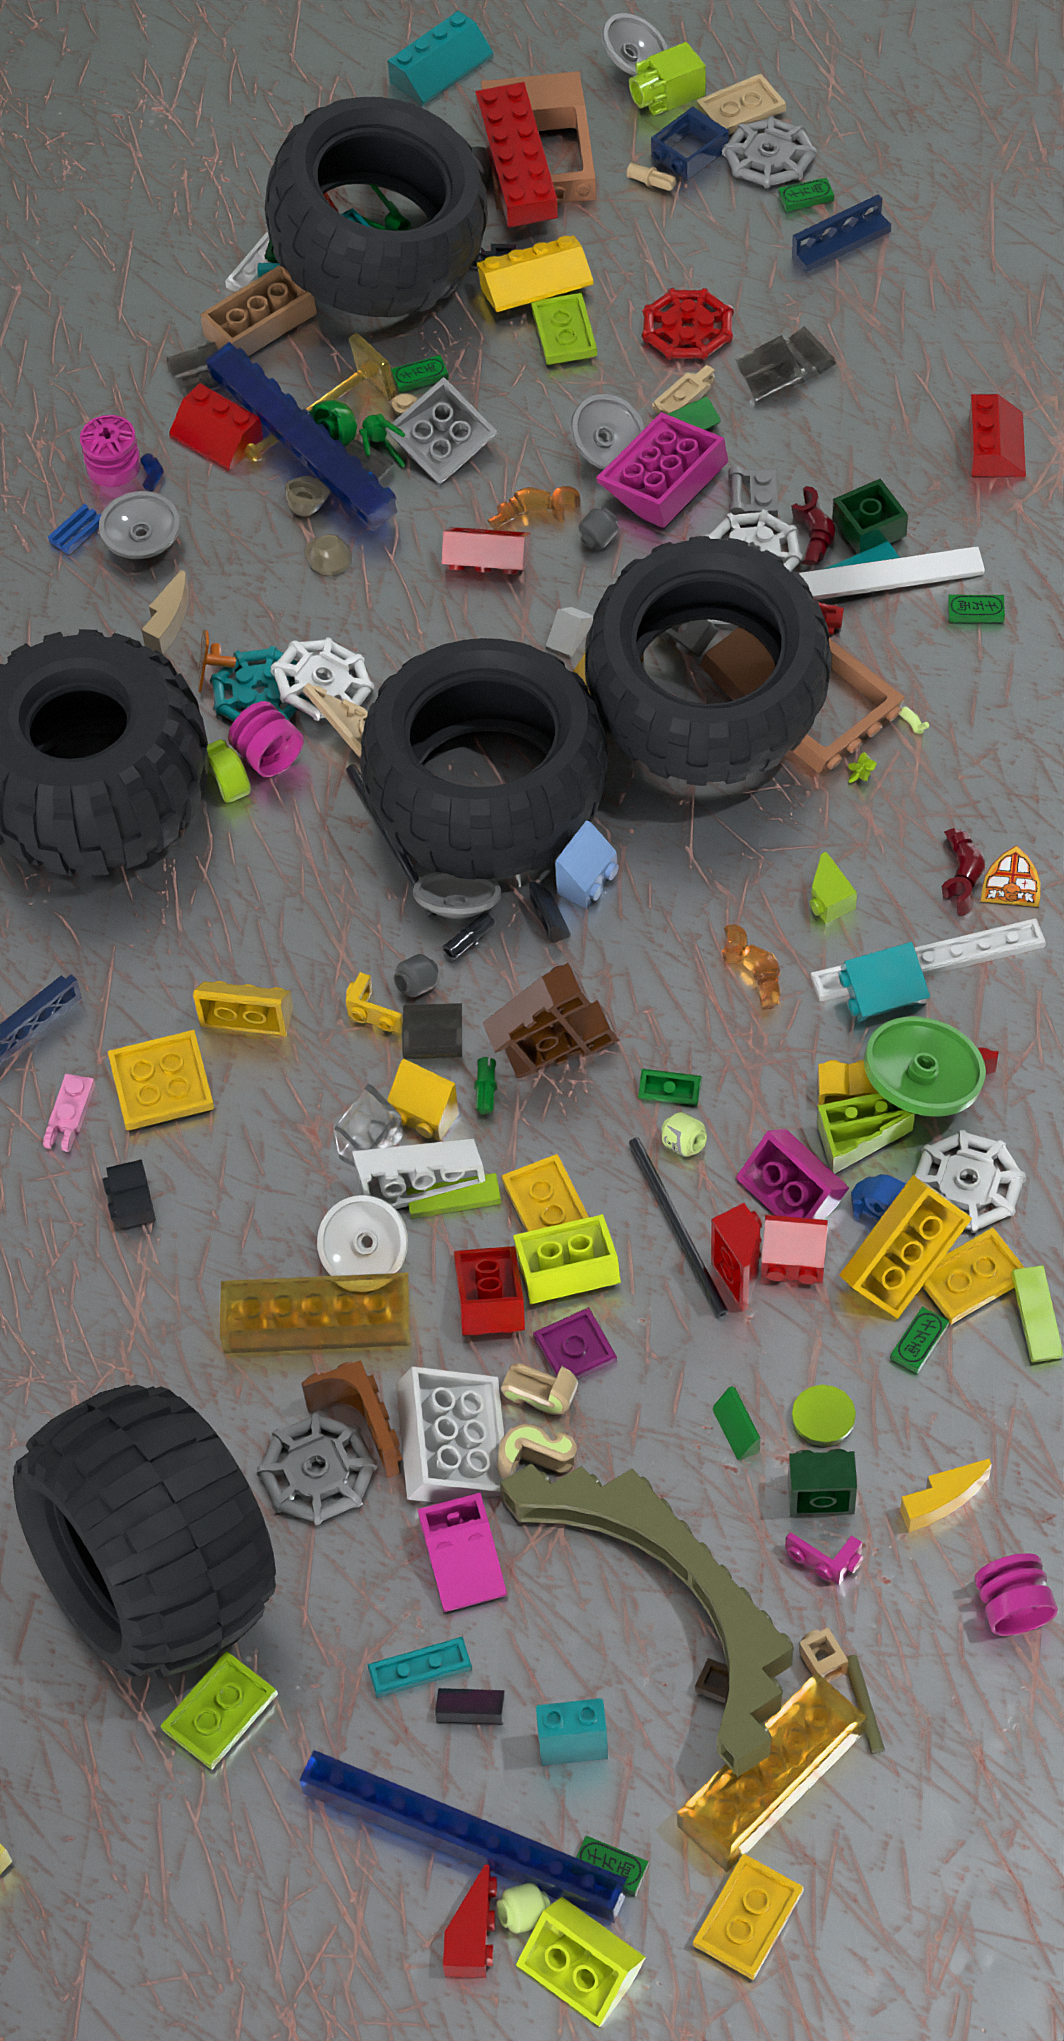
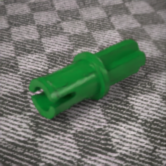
M482 1057L477 1060V1080L474 1082V1089L476 1090L475 1109L479 1111V1114L485 1115L493 1112L494 1092L497 1090L498 1084L495 1081L496 1060L491 1058L490 1065H488V1057Z

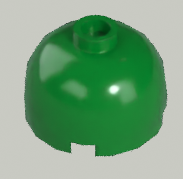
M338 400L321 401L314 404L312 410L307 412L306 428L308 436L311 440L315 439L320 445L316 447L320 452L326 455H334L349 447L355 440L357 435L356 417L345 403Z

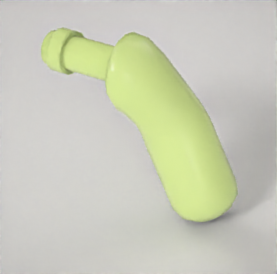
M908 707L901 708L902 712L899 715L910 723L916 734H922L924 729L929 728V723H921L918 715Z

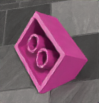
M787 1129L767 1131L735 1177L777 1216L823 1220L834 1211L849 1190V1187Z

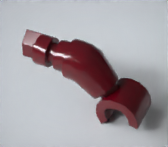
M805 486L803 488V495L806 505L800 506L795 503L791 505L793 518L796 521L806 523L809 529L810 540L802 560V565L812 566L817 561H822L825 558L828 546L834 541L836 529L834 522L821 510L817 491L813 487Z
M952 828L944 831L954 852H956V863L958 866L955 877L945 881L941 887L943 898L950 899L953 895H961L956 900L957 913L960 916H964L973 909L974 898L972 888L985 871V859L982 851L973 844L968 832Z

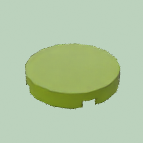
M824 1384L811 1386L801 1392L794 1402L792 1410L794 1429L798 1435L800 1434L805 1438L806 1442L821 1447L837 1445L844 1441V1438L848 1434L850 1435L854 1429L856 1411L853 1401L846 1392L835 1386Z

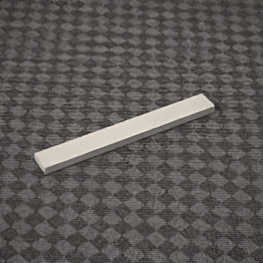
M979 546L799 574L809 585L813 599L820 600L980 576L984 574L985 569Z
M1034 918L915 947V951L925 977L1044 948L1046 941L1037 919ZM842 965L811 972V980L819 1002L849 995L848 989L843 988L839 980L838 972L841 971Z

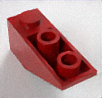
M484 1864L445 1930L443 1952L445 1976L486 1978L487 1966H493L494 1945L488 1944L489 1932H495L496 1911L490 1910V1898L497 1897V1876H491L490 1864Z

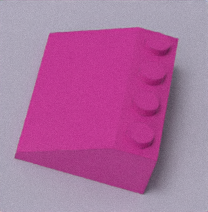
M661 412L596 477V481L639 517L665 528L729 462L725 439Z

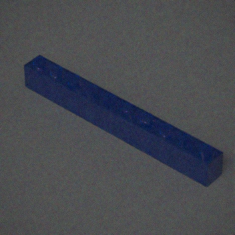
M228 342L205 360L211 377L246 410L260 417L261 425L372 531H375L398 513L395 504L397 498L389 487L384 488L381 486L377 476L372 471L367 472L355 455L351 457L344 445L339 440L334 441L322 424L317 425L305 408L301 410L291 394L287 393L285 395L274 378L269 379L266 377L261 366L258 363L253 364L242 348L239 347L237 349L231 342Z
M313 1750L299 1779L302 1792L307 1796L483 1868L484 1864H490L491 1872L519 1884L533 1883L541 1892L545 1891L548 1896L555 1899L564 1897L577 1908L613 1923L628 1892L627 1878L316 1750Z

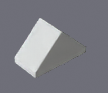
M573 607L558 609L546 643V649L571 659L587 635L593 622V615Z

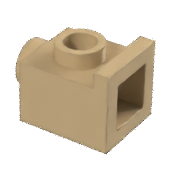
M829 1627L822 1631L818 1629L810 1631L803 1636L802 1641L799 1642V1653L813 1675L818 1688L847 1673L848 1659ZM824 1655L826 1658L818 1661L816 1656Z

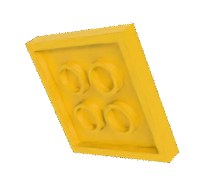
M195 1030L107 1051L127 1131L215 1109Z

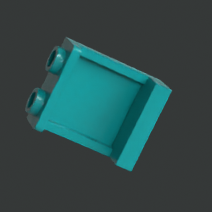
M913 942L846 960L841 966V971L838 972L842 987L847 988L850 999H848L850 1013L852 1016L857 1017L859 1023L865 1021L868 1017L914 1004L915 1007L924 1005L931 998Z
M597 1698L536 1706L542 1766L609 1759L603 1699Z

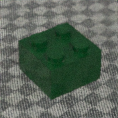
M881 478L833 498L832 521L857 554L887 541L892 543L907 536L908 514Z
M832 1449L828 1452L814 1453L811 1450L789 1453L788 1495L790 1516L855 1514L857 1495L855 1451L847 1452L844 1449Z

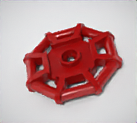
M670 288L666 294L652 304L645 305L642 310L644 326L641 337L643 341L653 345L666 355V359L671 361L674 358H700L702 361L707 360L710 354L725 343H730L734 338L732 333L734 310L732 306L724 304L712 295L707 288L702 290H675V288ZM671 303L672 307L666 312L660 311ZM706 303L716 311L712 313L706 309ZM654 322L662 323V328L654 329ZM722 322L721 329L714 328V323ZM684 324H692L693 327H690V326H685V327H683V325H684ZM684 345H691V348H684Z

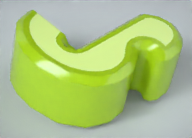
M222 739L208 744V772L216 778L224 802L230 803L250 794L251 786L248 776L235 750L229 748L226 741Z

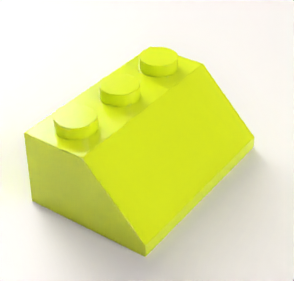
M603 1214L513 1235L521 1275L530 1304L621 1283L618 1256Z
M560 1897L543 1910L516 1965L600 2027L632 1985L646 1957L564 1897Z

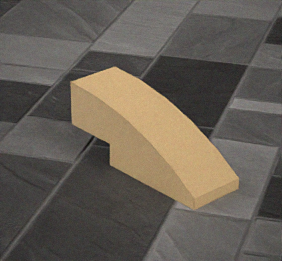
M182 570L179 571L149 606L151 619L141 629L144 645L152 651L157 650L162 655L173 643L186 614L189 589L186 573Z

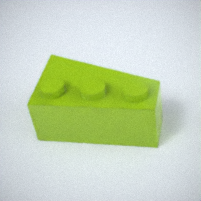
M879 1093L818 1105L816 1123L830 1170L835 1174L913 1131L915 1113L897 1107Z

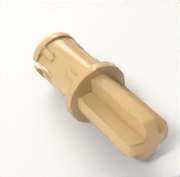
M634 162L628 166L627 178L644 182L648 187L653 185L671 191L676 185L674 176L657 171L656 167L647 168Z

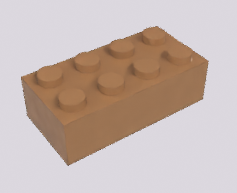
M279 265L202 312L200 317L203 336L235 365L316 315L315 297L297 286L292 281L289 272Z

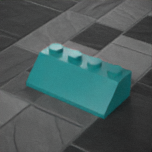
M458 10L387 60L389 82L413 100L425 106L492 58L494 52L476 22Z

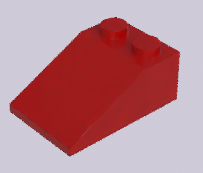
M515 1246L454 1251L462 1335L478 1336L486 1333H512L525 1330L524 1298Z

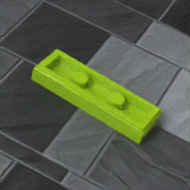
M496 1173L485 1174V1182L409 1202L411 1219L499 1205L501 1204V1197ZM478 1176L462 1178L454 1182L434 1183L425 1191L478 1179ZM413 1187L406 1188L407 1196L424 1192V1190H417Z
M1044 1265L1013 1269L1011 1275L1031 1363L1062 1359L1064 1353Z

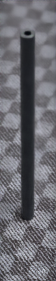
M355 764L349 765L346 768L349 777L413 888L414 884L420 879L408 856L401 853L391 843V839L386 831L380 827L367 802L362 775ZM425 909L429 918L437 916V914Z
M635 1137L631 1139L629 1145L717 1317L722 1318L726 1316L729 1311L640 1138Z

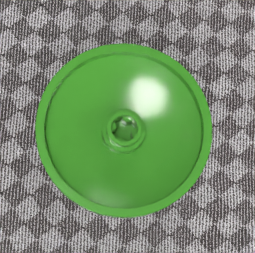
M910 1016L890 1020L873 1032L864 1053L866 1075L878 1093L897 1107L919 1115L939 1117L959 1113L976 1101L985 1082V1063L978 1048L962 1032L935 1019Z

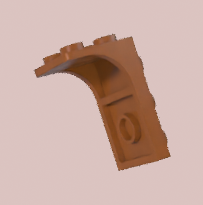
M361 1360L354 1363L345 1362L339 1365L337 1369L325 1373H314L301 1383L306 1408L309 1413L333 1406H344L358 1412L368 1426L387 1478L400 1474L398 1462L403 1460L399 1450L400 1443L397 1434L390 1427L388 1422L390 1419L384 1402H380L375 1378L373 1375L367 1376Z

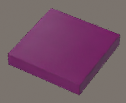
M589 1307L533 1332V1338L555 1377H557L561 1366L570 1370L576 1379L579 1380L617 1362L614 1350Z

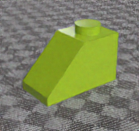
M824 852L821 854L809 903L814 914L820 915L827 924L856 909L857 892L829 854Z

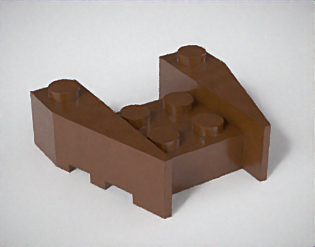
M569 962L554 967L549 973L541 976L482 1022L494 1052L498 1053L505 1049L518 1079L539 1072L538 1068L556 1061L557 1066L568 1063L567 1057L582 1053L583 1057H586L619 1041L607 1011L598 1000L590 1003L578 974Z

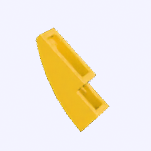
M990 1459L930 1475L927 1479L926 1490L902 1496L900 1512L908 1532L929 1526L948 1516L967 1502L988 1480L992 1465Z

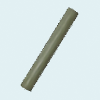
M857 1655L847 1656L848 1673L869 1745L873 1754L880 1753L885 1748Z

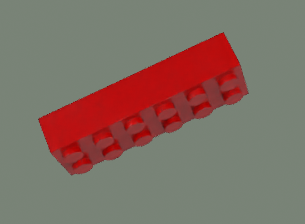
M525 82L475 91L476 111L508 228L558 218L557 196Z

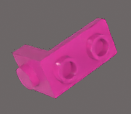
M789 1532L785 1539V1549L793 1560L798 1563L805 1562L814 1568L815 1573L826 1581L832 1580L838 1585L849 1571L854 1573L863 1561V1556L861 1555L862 1542L852 1535L833 1560L791 1532Z

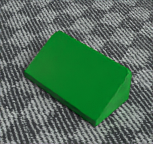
M708 396L667 413L669 416L703 430L721 423V419Z
M642 1068L638 1098L698 1106L703 1076Z
M733 1386L728 1387L714 1404L713 1412L736 1458L743 1460L759 1453L761 1437L736 1388Z

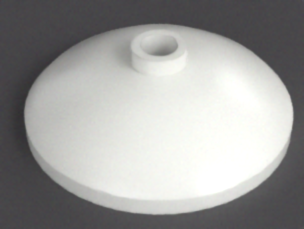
M358 1195L341 1200L327 1212L319 1227L317 1249L324 1268L336 1281L352 1288H372L387 1282L401 1268L407 1254L408 1234L402 1217L393 1206L377 1197ZM368 1236L373 1240V1244L369 1248L364 1244L365 1238Z

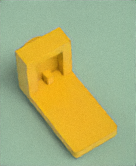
M360 972L355 982H350L347 988L345 1001L348 1016L358 1022H368L377 1025L384 1031L402 1033L404 1029L402 1014L369 1003L368 1000L373 992L371 976Z

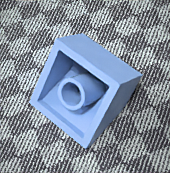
M587 820L555 861L557 894L585 909L593 900H598L603 891V886L608 880H612L616 876L619 868L616 850L596 827Z

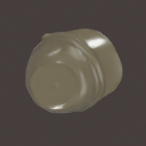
M302 476L287 481L285 485L288 506L292 512L299 516H310L316 513L331 493V487L327 483L311 476Z
M334 534L318 537L309 542L305 548V557L309 561L312 570L321 575H338L348 569L352 563L350 546Z

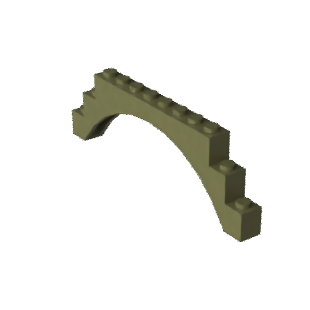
M532 1463L501 1481V1501L519 1522L568 1524L601 1531L633 1544L661 1561L690 1587L710 1615L723 1645L729 1675V1695L717 1734V1754L737 1777L769 1757L772 1736L763 1722L781 1711L783 1690L774 1677L792 1666L793 1643L785 1633H780L774 1627L772 1619L766 1611H760L756 1607L749 1592L744 1587L739 1588L732 1580L729 1570L723 1564L719 1565L713 1559L707 1545L696 1540L688 1524L684 1520L679 1521L673 1514L669 1503L664 1498L660 1499L653 1492L650 1482L645 1477H640L632 1468L602 1486L594 1474L590 1475L583 1466H580L556 1482L551 1483L546 1473L543 1471L539 1472Z

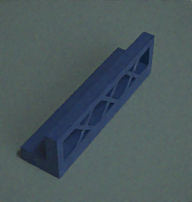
M877 194L794 234L792 238V258L807 273L890 233L892 224L882 215V198ZM873 207V211L865 215V213ZM852 217V219L849 221V223H847V224L844 225V223L847 221V219H849V218ZM831 227L826 234L822 235L826 229ZM809 238L806 244L801 246V241Z
M72 974L66 979L62 975L0 1024V1064L82 999L78 981Z

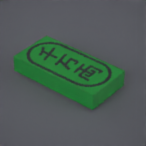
M827 177L778 188V195L786 212L832 202L835 196Z
M441 355L391 369V375L399 393L438 383L443 377L449 380V374Z
M948 595L949 622L1004 623V595Z
M922 1306L890 1354V1359L918 1374L949 1327L950 1321Z
M585 1836L572 1869L636 1896L648 1869L649 1861Z

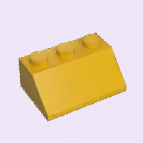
M203 981L193 993L200 1027L287 1036L294 1007L291 991L279 987L271 989L261 988L251 984L234 985L223 981Z

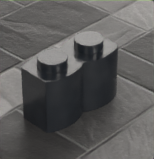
M142 1159L106 1167L108 1177L102 1178L106 1196L112 1195L113 1202L108 1203L111 1220H118L120 1229L156 1221Z

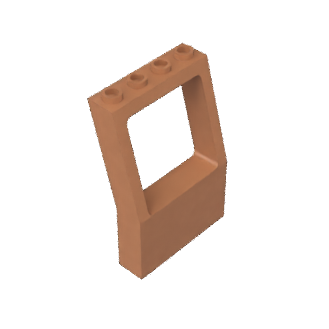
M579 71L481 81V90L525 82L538 131L575 128L577 130L582 171L550 174L557 196V203L595 200L596 180ZM492 171L496 209H503Z
M740 627L704 654L700 664L702 669L732 700L742 698L759 688L775 669L774 661L766 647L755 636ZM830 638L831 669L878 707L829 746L820 745L807 734L794 751L791 750L819 774L827 767L830 770L836 767L842 761V755L847 751L850 754L856 751L863 743L862 739L867 735L871 738L877 734L883 727L881 724L887 719L890 722L893 721L902 712L900 707L905 700L903 695Z

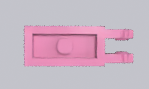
M65 1074L44 1136V1148L51 1149L58 1132H63L61 1150L70 1152L76 1135H79L96 1085L93 1078Z

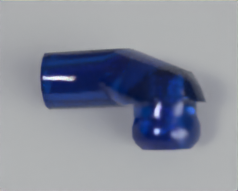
M147 453L140 459V463L144 466L143 469L147 474L142 485L146 490L152 492L161 480L164 469L157 458Z

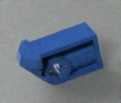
M885 1174L867 1177L858 1182L851 1192L853 1216L859 1219L862 1213L879 1221L906 1183Z

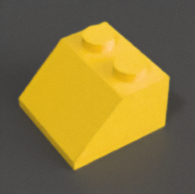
M403 1058L387 1099L389 1117L399 1125H407L415 1129L425 1138L432 1137L441 1141L459 1115L456 1085L454 1082Z

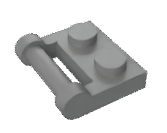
M740 466L731 467L728 471L732 497L729 513L733 515L761 512L764 509L768 510V513L772 516L778 517L777 469L744 470ZM742 483H750V505H745L742 502Z

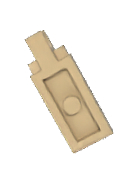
M706 365L697 374L687 372L652 403L653 410L658 414L661 412L667 414L699 400L709 391L711 384L715 381V369Z

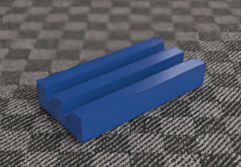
M84 503L48 536L49 543L70 555L99 528L101 514L97 515L94 509L89 510L88 505ZM92 519V521H91L86 527H84V528L81 530V528H82L83 526H85V525ZM72 536H74V537L65 545V543H66Z

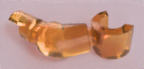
M570 486L557 488L552 496L551 492L534 487L523 488L514 493V496L509 499V503L505 501L496 507L498 514L487 521L496 530L515 519V515H528L531 512H548L549 509H552L554 518L564 522V507L561 505L568 504L574 508L580 507V494L575 488Z
M736 924L727 925L724 928L725 937L730 943H738V945L733 948L725 947L722 950L724 962H741L753 973V977L759 985L761 1010L774 1008L779 1004L778 998L781 996L778 976L781 970L778 960L773 953L754 944L749 945L746 931L741 926Z

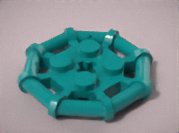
M277 646L247 652H240L239 650L234 652L233 657H236L235 668L222 667L217 673L211 675L210 684L213 687L214 712L234 722L241 714L234 709L239 708L241 710V707L246 709L252 704L266 701L270 702L283 714L286 720H289L298 709L290 704L283 710L280 709V704L282 703L280 700L281 694L275 677L270 672L271 665L277 662L284 653L279 651ZM293 659L290 664L297 665L298 661ZM266 660V664L248 666L247 664L248 662ZM238 667L240 668L236 672L234 679L228 678ZM286 676L288 682L294 681L293 677ZM258 687H266L263 693H258L255 690ZM224 690L233 691V697L226 700ZM302 694L299 695L302 699L310 701L308 697Z

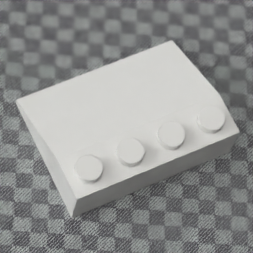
M411 1367L396 1383L407 1500L446 1502L481 1493L482 1498L501 1496L500 1482L504 1479L500 1477L497 1469V1457L500 1442L504 1437L498 1377Z

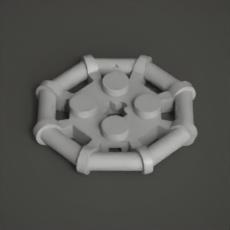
M769 116L768 119L748 124H739L729 142L723 145L722 154L727 158L733 170L732 175L735 178H743L764 185V188H770L771 185L802 179L803 172L811 160L816 158L817 150L811 145L806 135L805 127L802 125L795 126L774 119V116ZM796 140L800 145H795L792 141ZM737 155H743L745 159L740 162ZM795 156L801 157L797 164L792 161ZM750 168H754V169L763 171L764 174H761V173H758V172H755V171H752V170H749V169H750Z
M319 1412L312 1413L311 1417L286 1428L276 1429L272 1433L273 1438L262 1464L257 1467V1476L261 1477L273 1502L272 1508L277 1513L285 1512L313 1521L315 1525H322V1521L353 1507L359 1508L363 1504L362 1497L372 1473L377 1469V1460L372 1458L360 1433L361 1428L357 1424L349 1425L321 1416ZM321 1429L340 1436L338 1439H326L321 1434ZM312 1430L311 1435L298 1441H293L292 1438ZM351 1443L358 1458L349 1459L344 1447ZM282 1447L288 1449L287 1459H284L283 1463H276ZM317 1461L319 1465L325 1464L326 1466L322 1468L321 1472L315 1473L309 1471L312 1468L311 1463ZM350 1471H359L354 1486L351 1489L346 1485ZM285 1475L289 1487L283 1492L275 1476ZM338 1492L344 1497L322 1507L321 1500ZM296 1495L301 1496L307 1501L313 1500V1508L293 1502L292 1500Z

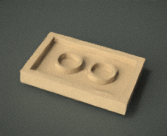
M760 73L697 100V109L728 129L730 135L735 133L738 125L741 123L748 124L768 119L769 116H775L786 111V102Z

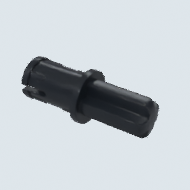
M485 913L468 927L462 926L460 932L442 946L445 954L450 959L456 960L466 949L476 946L478 939L495 925L494 919L491 915Z

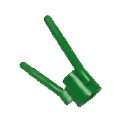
M369 184L390 212L384 219L386 227L361 216L367 224L381 230H409L411 226L410 221L401 214L392 201L385 197L377 185Z
M382 414L370 415L365 418L359 433L362 436L366 456L369 457L371 455L369 439L375 442L382 441L400 467H404L405 463L386 438L387 432L385 429L389 428L401 437H405V433L387 421Z

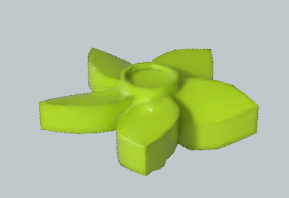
M863 752L858 758V763L848 764L849 769L854 772L848 782L853 783L859 777L864 782H867L871 774L870 772L875 769L877 762L871 760L868 754Z

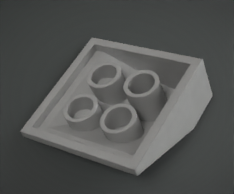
M444 377L392 423L405 433V437L397 435L389 428L385 429L439 486L498 434V431Z

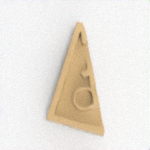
M307 683L302 689L303 692L360 758L361 738L368 712L365 708L346 699L341 701L327 694V690Z

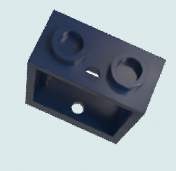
M692 106L651 137V157L688 181L722 155L723 145L729 142V130ZM692 134L704 142L705 145L690 157L686 158L671 148L687 135Z

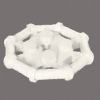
M762 509L761 512L737 515L732 513L726 514L725 519L710 534L705 535L709 536L710 539H720L730 529L729 538L746 541L748 546L760 551L768 550L783 559V565L790 572L796 566L802 564L803 555L799 549L798 529L794 525L789 526L768 513V510ZM758 523L757 527L741 528L739 526ZM769 527L775 529L780 533L774 535L772 529H770ZM787 543L789 552H781L780 545Z
M326 637L325 640L306 642L294 640L288 644V649L280 659L271 665L270 672L275 677L281 694L280 700L283 704L294 706L312 716L315 721H319V719L325 718V716L315 705L299 697L300 694L308 697L302 690L307 683L327 690V694L341 701L346 699L358 706H361L367 696L374 692V684L370 682L364 657L336 644L329 637ZM321 651L319 655L312 656L313 652ZM294 658L300 660L297 665L290 664ZM351 669L355 670L357 678L352 677V674L349 675L348 671ZM323 675H326L327 680H322L317 676L321 677ZM286 676L294 678L295 683L293 686H289ZM349 689L357 691L352 699L346 694Z
M959 1130L957 1134L932 1145L926 1144L921 1149L922 1156L915 1173L917 1178L930 1187H937L939 1193L957 1207L969 1211L968 1215L972 1217V1220L965 1229L970 1230L971 1233H978L979 1229L1003 1218H1012L1016 1213L1015 1206L1022 1184L1026 1182L1025 1172L1019 1169L1007 1150V1144L1004 1141H994L966 1133V1130ZM959 1146L960 1150L957 1151L956 1155L950 1157V1154L947 1156L943 1154ZM968 1146H971V1147H974V1148H978V1149H981V1150H985V1151H988V1152H987V1153H982V1152H979V1151H975V1150H972V1149H968ZM998 1158L1006 1171L1000 1172L998 1168L996 1169L993 1165L994 1160ZM932 1163L940 1165L936 1176L928 1175ZM972 1175L975 1183L965 1184L960 1178ZM1000 1183L1009 1184L1005 1198L997 1194ZM992 1203L996 1207L978 1216V1211L985 1209L988 1204Z

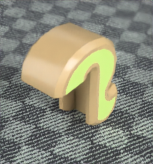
M517 1363L510 1366L501 1386V1391L506 1398L519 1404L525 1401L544 1413L558 1415L566 1413L578 1389V1381L575 1375L563 1366H561L557 1377H554L524 1364Z
M520 1424L512 1427L504 1435L499 1445L497 1469L500 1477L506 1479L513 1475L521 1458L557 1473H566L574 1466L577 1451L576 1443L572 1437L562 1432L556 1434L555 1440H551L542 1428L534 1424Z

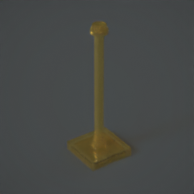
M356 332L349 338L357 372L258 444H248L244 450L245 455L252 463L261 461L262 453L306 422L307 412L312 410L314 404L326 400H337L365 379L390 401L397 396L389 362Z

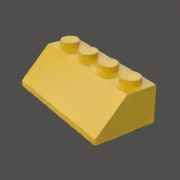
M574 235L562 236L558 240L549 243H537L533 247L524 250H513L503 256L488 257L485 261L477 263L481 290L496 312L594 285L582 245Z
M912 1175L839 1276L854 1290L898 1319L972 1220V1217L915 1175Z

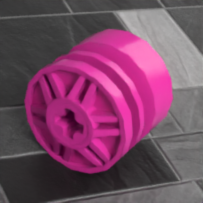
M102 415L84 425L80 433V445L84 455L86 472L92 481L105 487H119L137 477L141 469V458L137 447L135 429L131 422L124 417L116 415Z
M266 701L252 704L243 710L231 725L228 734L229 744L262 777H272L289 768L299 756L304 744L303 734L291 722L286 720L285 716L270 702Z
M1022 1553L1006 1556L990 1562L975 1574L974 1581L976 1587L980 1590V1599L984 1603H988L985 1607V1614L990 1629L995 1635L1009 1636L1029 1632L1050 1622L1057 1615L1058 1607L1052 1590L1048 1586H1044L1047 1576L1042 1570L1043 1564L1038 1555Z

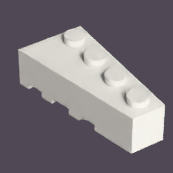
M474 1139L352 1151L361 1195L380 1198L395 1209L409 1206V1202L485 1182L483 1164ZM478 1176V1179L425 1191L434 1183L454 1182L462 1178ZM413 1187L417 1190H424V1192L407 1196L406 1188Z

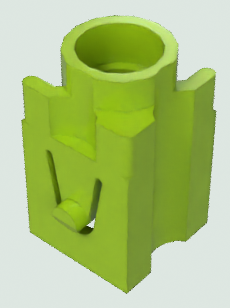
M687 42L635 63L637 75L629 79V89L634 102L639 108L649 106L653 115L672 110L706 96V65Z

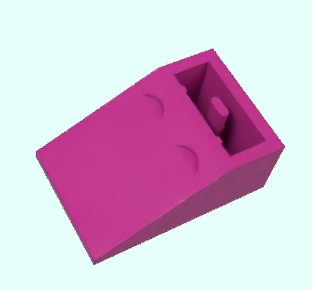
M481 1493L417 1509L420 1527L444 1613L507 1596Z

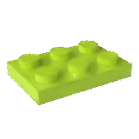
M582 293L531 302V309L546 365L598 356L596 342Z
M226 1651L160 1727L163 1732L212 1770L278 1695L277 1690Z

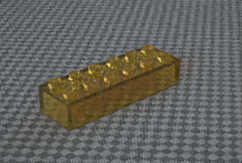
M409 1273L221 1281L220 1340L224 1354L412 1346Z
M816 1672L781 1708V1711L776 1713L765 1724L772 1736L770 1756L738 1777L725 1764L677 1812V1827L727 1873L740 1860L742 1854H746L866 1731L867 1716Z

